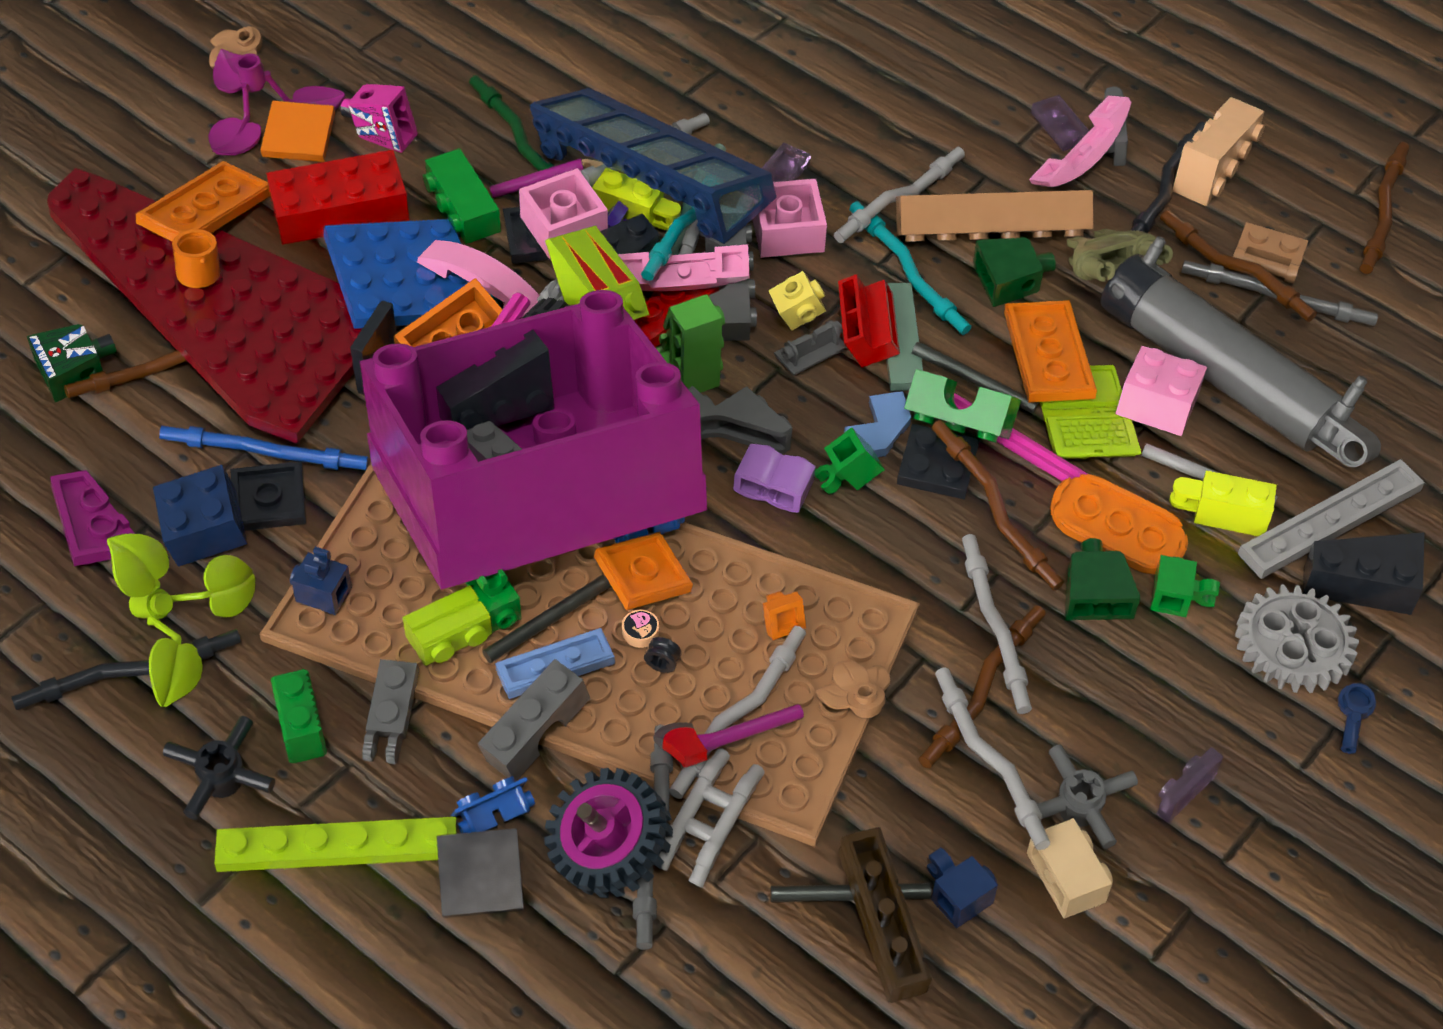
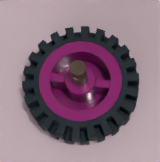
M609 768L600 769V777L593 771L584 774L587 783L582 784L576 778L570 783L575 790L571 795L564 790L558 795L564 802L562 807L552 805L549 812L556 819L555 821L546 820L545 829L552 834L551 836L544 837L545 845L551 850L547 852L549 860L555 864L554 868L578 889L580 888L592 896L593 893H596L599 897L609 898L610 891L616 897L625 895L624 887L626 886L633 892L641 888L637 881L640 877L649 882L654 877L649 871L652 865L659 869L662 867L665 861L659 857L660 851L669 853L671 844L665 840V837H673V828L667 823V821L672 819L670 812L664 807L666 806L664 800L638 775L632 772L629 775L624 769L616 768L615 774Z

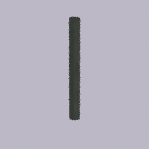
M918 341L912 350V354L978 387L1021 399L1019 408L1033 414L1038 405V402L1028 403L1026 395Z
M599 576L484 649L482 652L485 659L492 663L608 589L611 585L606 576Z
M930 883L897 884L901 886L905 900L931 899ZM849 884L771 886L770 888L771 902L854 901Z

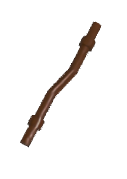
M1405 142L1397 145L1394 154L1388 158L1385 165L1386 173L1378 189L1379 224L1373 238L1369 239L1363 251L1364 259L1360 266V271L1364 274H1370L1373 271L1376 261L1382 258L1386 248L1384 242L1392 226L1391 191L1397 177L1405 169L1407 164L1406 156L1410 149L1409 145Z
M1165 210L1161 214L1160 220L1176 232L1175 237L1185 245L1190 244L1211 263L1224 266L1225 269L1252 275L1277 296L1276 300L1287 309L1292 308L1307 322L1312 321L1317 315V312L1300 298L1299 292L1290 285L1285 286L1260 264L1221 254L1200 237L1198 230L1189 222H1182L1169 210Z
M176 350L140 365L107 374L105 371L90 374L89 379L64 385V390L67 398L93 391L95 394L110 391L112 386L151 376L187 360Z
M942 420L936 421L931 429L947 446L946 451L955 461L960 460L984 487L997 529L1024 558L1023 563L1032 573L1037 572L1053 591L1059 589L1064 584V581L1047 563L1048 557L1039 548H1034L1010 522L996 479L970 451L971 446L963 437H957Z
M1035 605L1022 620H1016L1009 627L1015 648L1026 643L1033 634L1032 629L1046 615L1045 610L1041 606ZM999 644L985 658L973 695L968 703L967 709L972 720L983 711L996 670L1003 662ZM955 719L949 725H943L933 736L934 742L919 757L920 764L925 768H931L944 752H950L960 742V735L962 733Z

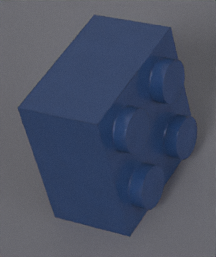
M222 464L153 487L163 543L178 567L247 544L236 488Z

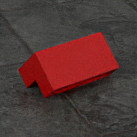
M857 274L838 281L844 344L859 365L865 367L900 354L893 291L886 281L881 280L865 286Z

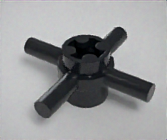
M239 717L226 741H210L203 745L199 751L170 741L165 744L163 756L195 767V774L200 782L183 811L188 818L197 820L211 796L218 798L229 797L238 791L241 784L266 793H270L273 790L275 778L244 768L241 756L238 753L240 746L253 726V721L248 717Z

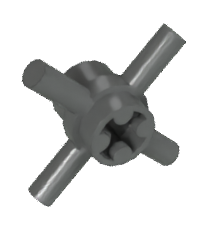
M1062 745L1052 747L1049 750V755L1064 781L1060 786L1058 797L1037 804L1041 811L1042 819L1060 813L1065 821L1074 818L1079 827L1090 825L1103 849L1111 848L1117 843V840L1103 818L1101 811L1104 808L1106 796L1138 784L1135 773L1128 771L1102 780L1098 774L1092 771L1076 770Z

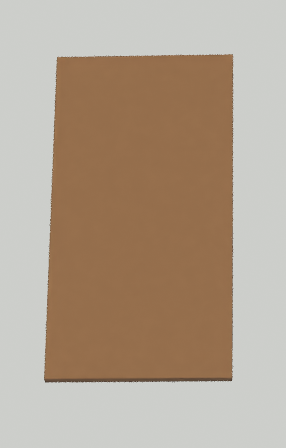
M370 463L316 546L330 551L331 560L348 565L352 588L338 612L334 615L296 602L291 585L262 629L260 638L262 642L373 683L376 682L380 659L417 663L419 675L414 698L493 727L520 697L508 699L496 671V662L601 628L615 656V664L579 676L584 680L590 700L566 726L559 721L554 722L544 732L538 744L598 767L609 768L614 773L616 768L624 769L629 775L632 772L648 785L654 787V773L650 770V754L654 751L653 736L655 726L687 722L693 724L697 735L704 734L717 715L751 694L771 664L769 658L778 645H782L787 636L772 640L767 634L763 603L767 602L766 595L777 591L787 595L797 591L803 598L806 629L804 630L806 635L795 652L796 659L788 671H783L765 702L728 727L796 704L802 707L804 717L800 720L720 746L711 751L707 760L711 759L718 749H724L729 753L730 759L721 770V774L716 779L713 787L733 795L737 783L747 773L749 768L753 764L760 765L764 769L765 774L757 784L748 802L745 803L738 819L815 847L871 721V718H862L855 715L850 708L833 709L828 707L817 697L816 690L834 683L833 668L841 661H855L866 670L873 666L881 665L891 675L919 611L920 603L685 522L680 524L679 529L664 533L662 536L693 583L690 593L626 610L614 589L610 586L492 663H489L483 655L482 651L599 576L604 575L594 558V554L597 548L616 543L614 538L504 571L508 581L520 597L521 619L509 628H499L478 646L471 647L468 645L456 651L445 662L437 663L435 661L424 666L416 650L413 649L406 638L402 617L465 588L466 583L440 589ZM652 527L647 528L648 534H652ZM634 610H647L658 618V637L670 639L682 650V655L677 661V666L673 672L662 673L654 670L644 660V654L649 649V646L638 648L629 645L624 640L622 621L628 613ZM674 757L673 771L669 773V789L682 770L681 763ZM695 777L683 796L684 799H687L698 777ZM703 800L701 804L722 813L724 811L723 808L706 800Z

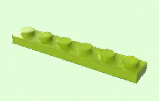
M456 817L217 829L215 868L217 872L438 860L437 836L457 834Z

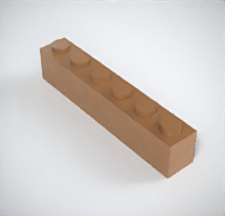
M1093 190L897 196V236L905 235L906 242L925 241V235L937 234V241L957 240V234L969 233V240L989 239L988 233L1001 232V239L1020 238V232L1033 231V238L1052 237V231L1064 230V237L1084 236V230L1093 229Z

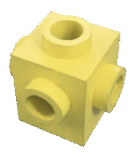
M804 271L789 277L781 284L768 290L780 316L792 331L826 312L821 301L825 297L824 291L816 279L810 281Z

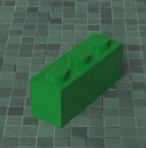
M460 148L425 160L426 174H423L425 187L429 193L433 192L435 194L440 212H446L450 224L455 232L459 233L465 244L501 232L499 208Z

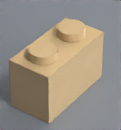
M1074 818L1045 829L1050 840V845L1046 849L1037 850L1032 839H1030L1027 855L1064 919L1106 903L1112 886L1110 870L1105 863L1099 862L1093 852L1090 836L1085 830L1081 831Z

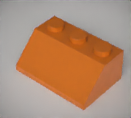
M474 278L395 334L394 343L416 347L488 328L493 325L503 309L480 282Z

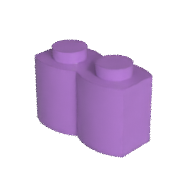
M750 444L735 473L733 490L747 498L767 501L777 508L797 513L800 511L814 482L816 466L800 456L782 455L771 446Z

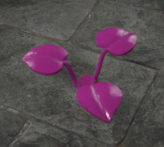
M221 49L213 69L215 86L220 91L226 93H234L242 89L244 117L242 120L226 118L214 124L208 135L212 152L219 155H237L252 149L259 142L262 133L260 125L249 123V91H260L266 81H268L284 102L334 106L335 110L345 99V92L322 86H307L296 90L292 100L288 98L273 80L270 71H264L258 55L252 53L239 55Z

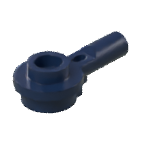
M1354 683L1344 687L1337 698L1341 712L1347 716L1341 750L1348 754L1356 753L1361 721L1371 716L1376 707L1373 691L1361 683Z

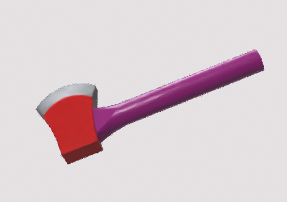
M796 704L716 732L700 735L696 734L692 723L676 722L658 729L653 736V741L686 768L706 761L707 754L720 746L800 720L804 717L802 707Z

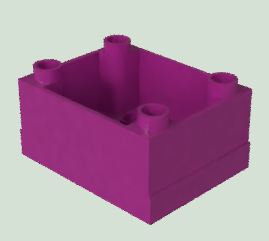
M608 290L592 291L585 294L580 299V303L416 347L406 344L386 345L378 349L374 353L373 358L360 361L370 433H367L372 469L441 590L479 579L480 576L486 577L496 574L500 569L506 571L707 510L706 475L702 471L700 404L681 381L680 370L666 362L624 309L623 299L616 292ZM534 330L549 349L554 410L497 426L522 450L478 462L468 446L466 428L458 422L442 421L440 418L436 387L474 364L479 367L496 357L494 352L502 347H505L506 350L525 339L524 334Z

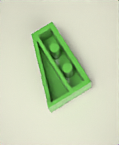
M707 294L669 307L663 324L667 332L659 336V342L662 346L656 348L667 363L676 366L680 370L681 381L687 388L693 386L700 393L720 386V371L723 370L721 349L724 348L722 326L725 325V317L721 308L718 305L715 306Z

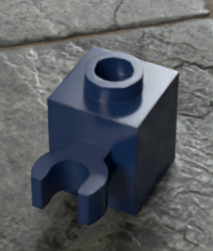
M315 546L313 549L314 554L308 552L301 565L297 564L291 573L290 584L293 587L295 601L336 615L352 588L348 565L331 560L330 551Z
M939 848L929 855L928 858L931 863L926 868L936 879L931 900L956 929L993 904L998 884L994 874L985 865L981 866L973 856L955 866L951 857L943 848Z

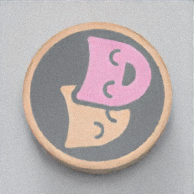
M634 610L628 613L622 621L624 640L634 647H648L650 641L659 636L658 618L647 610Z

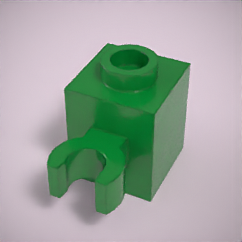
M851 427L824 448L832 463L817 468L815 470V477L821 482L829 477L821 485V488L829 495L839 489L844 479L856 490H859L885 469L872 447Z
M1161 555L1154 576L1150 611L1186 617L1192 600L1205 607H1214L1216 596L1219 595L1220 582L1214 579L1195 580L1196 561Z
M502 569L498 570L496 574L486 577L480 576L479 579L466 582V587L469 585L472 587L479 598L478 602L481 601L489 612L492 633L499 628H509L521 619L520 597Z

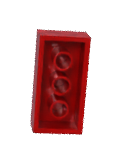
M393 149L266 173L270 198L282 245L324 237L325 225L410 221L407 195Z

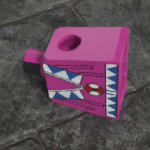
M366 84L358 90L352 99L345 98L341 104L340 111L342 116L353 119L357 134L361 139L403 153L418 134L405 87Z

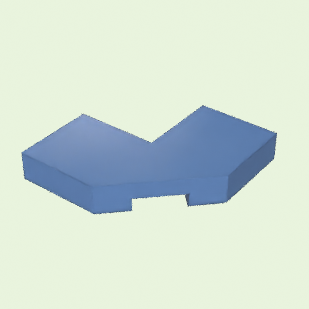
M903 391L870 396L869 406L874 423L847 426L844 428V433L852 427L872 447L877 457L886 456L896 439L906 431L911 423V414L909 410L904 409L906 400Z

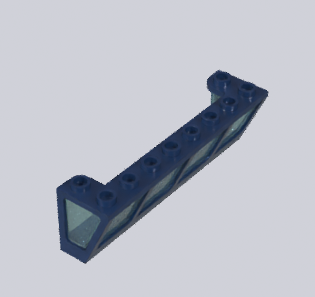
M591 88L536 101L530 105L533 125L538 131L541 141V150L548 158L562 160L567 155V146L580 151L585 156L593 157L607 167H613L625 173L628 177L647 184L654 190L670 195L676 201H682L694 207L698 220L697 226L704 236L712 237L723 244L777 198L770 172Z

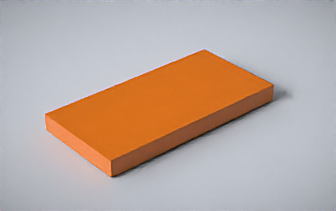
M222 161L136 213V224L172 242L179 233L186 230L202 229L213 233L270 196L268 182Z
M1070 300L1005 304L1004 315L1028 403L1095 399L1097 393L1096 385Z

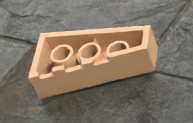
M1230 97L1216 112L1214 119L1210 118L1205 123L1203 131L1198 130L1194 134L1192 139L1194 142L1188 141L1184 145L1172 192L1204 206L1208 205L1213 196L1219 197L1224 189L1226 178L1234 176L1239 160L1247 158L1252 142H1258L1265 128V125L1261 124L1264 111Z

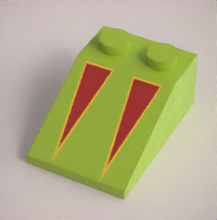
M596 225L545 240L564 301L568 305L579 304L580 299L589 292L608 290L616 292L622 297L623 307L633 320L649 315L638 280Z

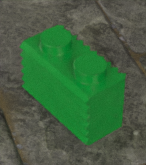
M302 669L273 676L270 680L289 763L294 764L325 756L327 748L309 671Z

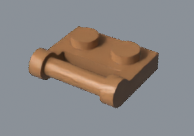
M1246 222L1233 257L1258 263L1270 274L1285 278L1284 282L1294 284L1309 240Z

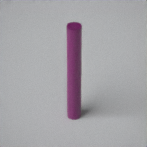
M581 158L492 185L490 190L493 198H497L576 168L581 171L584 169Z

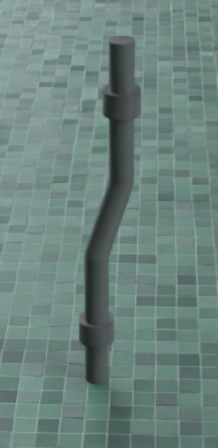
M1187 260L1183 262L1181 273L1205 278L1207 283L1219 285L1221 282L1254 290L1275 299L1277 298L1273 292L1255 277L1223 270L1224 266L1213 263L1207 266ZM1300 294V298L1316 312L1334 316V320L1345 323L1351 320L1375 326L1378 313L1354 308L1351 303L1339 301L1337 304Z
M657 725V726H655V728H654V734H655V732H656L658 729H660L661 727H663V726H665V725ZM654 742V751L650 754V770L654 773V790L664 800L666 804L664 807L669 811V773L673 771V756ZM653 865L649 868V871H650L652 874H653ZM640 877L637 881L641 888L637 889V898L633 900V918L637 920L636 946L638 949L647 950L653 947V920L657 918V900L653 898V878L647 882L643 877Z

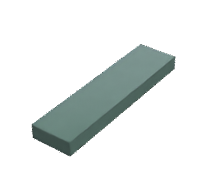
M887 283L893 291L900 354L886 359L890 391L910 390L915 370L923 371L922 358L912 354L916 342H919L911 283Z

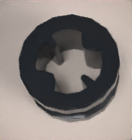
M656 637L650 641L649 649L644 654V660L654 670L670 673L675 670L677 661L682 655V650L670 639Z

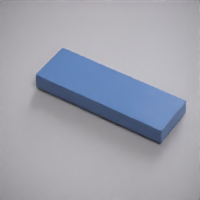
M598 628L496 662L495 666L508 699L521 696L554 659L580 676L615 664V656L602 629Z

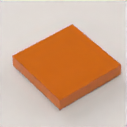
M272 101L261 146L262 157L325 162L335 116L334 106Z
M661 532L611 544L595 550V560L626 610L690 593L692 590V581Z

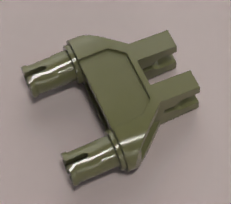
M1110 229L1094 231L1095 238L1092 239L1079 236L1067 239V246L1074 248L1073 256L1069 257V264L1073 266L1074 275L1077 278L1083 280L1096 278L1104 282L1105 279L1110 280L1114 277L1115 270L1127 258L1135 254L1145 256L1156 237L1142 231H1115ZM1169 245L1163 246V251L1156 264L1163 265V263L1166 264L1171 261L1173 251Z

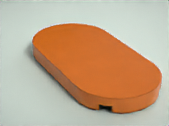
M1081 474L1080 477L1067 478L1058 485L1054 492L1050 506L1051 515L1057 527L1064 534L1081 543L1090 538L1100 539L1104 551L1122 552L1128 566L1139 572L1155 574L1161 555L1183 558L1187 550V533L1185 535L1182 529L1183 524L1178 517L1170 511L1099 476Z

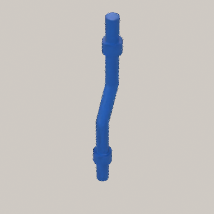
M161 426L159 434L162 440L185 442L189 447L203 448V445L245 450L279 459L323 464L324 468L339 470V467L367 470L368 456L341 453V449L326 448L323 451L285 446L250 437L206 432L205 428L190 426L189 429Z

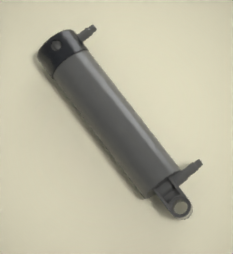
M1156 237L1145 256L1135 254L1127 258L1115 270L1114 277L1107 281L1101 296V305L1104 310L1129 328L1137 330L1170 355L1182 359H1190L1197 364L1206 366L1207 369L1204 376L1206 381L1302 450L1311 451L1316 446H1319L1349 467L1360 466L1375 460L1379 456L1381 451L1379 438L1350 417L1355 409L1354 405L1364 391L1367 379L1364 376H1358L1351 383L1344 396L1337 393L1172 277V274L1157 265L1156 262L1166 243L1163 237ZM1356 441L1359 442L1364 449L1363 457L1360 456L1355 450Z

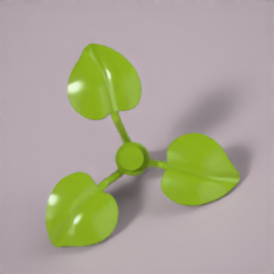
M116 535L107 539L112 559V571L119 589L130 597L129 608L131 613L137 618H147L148 625H154L172 638L157 640L152 647L149 657V674L153 693L159 706L167 707L196 687L202 675V659L194 645L189 643L181 644V636L159 621V619L166 617L170 613L173 602L209 598L210 609L215 616H236L252 600L255 591V575L253 570L240 558L233 555H220L213 558L205 568L203 580L208 591L169 595L165 590L159 589L161 584L158 579L163 577L169 569V558L163 545L158 540L147 535Z

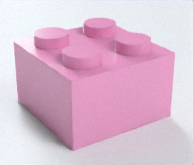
M578 168L519 189L520 217L549 259L551 258L545 240L595 225L600 231L608 228V209Z
M816 179L773 182L777 198L753 218L761 258L825 252L827 223ZM752 198L751 209L755 207L760 201Z
M1141 346L1125 380L1116 415L1182 436L1198 398L1207 367L1197 364L1190 359H1182L1166 354L1156 348Z

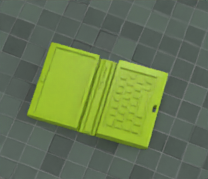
M1114 365L1090 366L1097 389L1095 399L1040 402L1052 450L1057 456L1067 460L1086 459L1087 457L1113 458L1141 455L1132 420L1116 415L1122 389Z

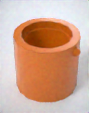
M191 229L179 233L172 242L178 281L182 285L191 288L207 287L215 283L220 276L215 236L202 229Z

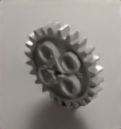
M1281 585L1278 594L1269 587L1266 589L1264 597L1256 593L1252 603L1246 602L1243 612L1240 613L1237 621L1238 627L1235 637L1239 638L1237 650L1245 651L1242 661H1254L1251 672L1258 673L1263 670L1266 673L1264 682L1267 683L1275 678L1278 679V689H1282L1286 683H1290L1294 693L1298 692L1300 685H1304L1309 693H1313L1316 684L1323 690H1327L1330 681L1338 684L1342 675L1347 676L1358 653L1355 650L1359 640L1353 638L1357 628L1347 626L1351 618L1350 615H1338L1341 607L1340 604H1335L1331 607L1327 605L1328 595L1317 599L1315 598V589L1313 588L1306 595L1302 594L1299 585H1296L1293 593H1289L1285 585Z

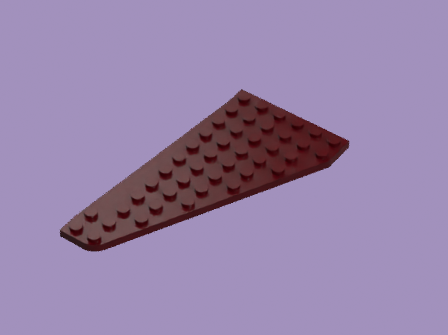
M78 168L71 171L49 193L47 199L50 216L55 223L249 426L298 443L354 374L350 347L363 328L354 329L339 283L217 229L212 234L217 241L220 265L219 279L207 287H187L182 285L176 276L172 241L136 224V213L156 201L116 184L114 181Z

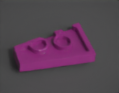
M87 470L50 476L51 488L73 565L78 566L111 560L107 539L121 534H135L130 528L129 521L123 514L119 515L110 504L107 494Z

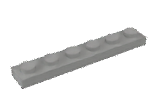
M1400 459L1241 545L1238 555L1262 579L1308 554L1314 541L1337 538L1420 492L1425 482Z

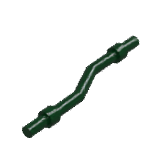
M478 75L472 76L469 84L480 94L481 101L488 108L494 109L511 126L518 151L537 171L554 167L553 163H547L529 144L521 118L502 100V95L494 87H489Z

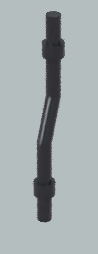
M1199 122L1190 133L1185 134L1178 142V149L1162 168L1159 195L1145 212L1138 214L1132 223L1133 227L1130 231L1149 233L1153 228L1156 217L1171 200L1174 172L1179 166L1183 147L1188 141L1194 142L1192 140L1193 136L1198 130L1203 131L1204 122Z
M237 629L209 639L207 636L192 641V644L197 648L198 655L203 661L214 657V652L241 643V638ZM149 660L99 664L58 680L52 677L41 681V686L13 695L11 698L16 711L44 700L50 703L61 699V694L102 679L150 675Z

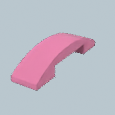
M1107 96L1089 115L1094 127L1063 160L1049 158L1029 179L1030 182L1035 185L1048 187L1059 186L1074 180L1089 170L1107 152L1118 136L1130 109L1131 101L1129 97Z
M435 240L418 257L417 263L443 278H446L451 272L468 282L476 278L489 294L504 302L503 309L513 294L517 292L523 294L531 303L521 319L538 303L539 294L523 278L503 263L474 248L455 242Z
M748 245L715 247V252L671 255L666 265L659 268L651 281H647L641 276V272L649 261V252L618 254L638 280L642 291L694 290L723 286L728 283L750 279Z

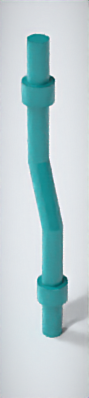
M707 176L702 184L713 187L722 183ZM691 207V209L676 218L661 242L654 245L649 253V261L641 272L643 279L647 281L653 280L659 268L666 265L672 255L671 249L682 231L697 220L694 207Z
M855 201L849 210L854 213L856 210H863L865 207L859 201ZM878 215L874 216L871 219L870 225L865 230L871 236H877L898 256L909 283L934 307V313L942 321H948L962 335L967 334L971 330V324L957 312L955 304L948 298H942L920 276L909 249L885 227L886 223Z

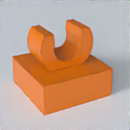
M781 591L766 595L767 602L763 603L766 631L772 640L789 635L794 626L806 629L803 598L797 591L784 595Z

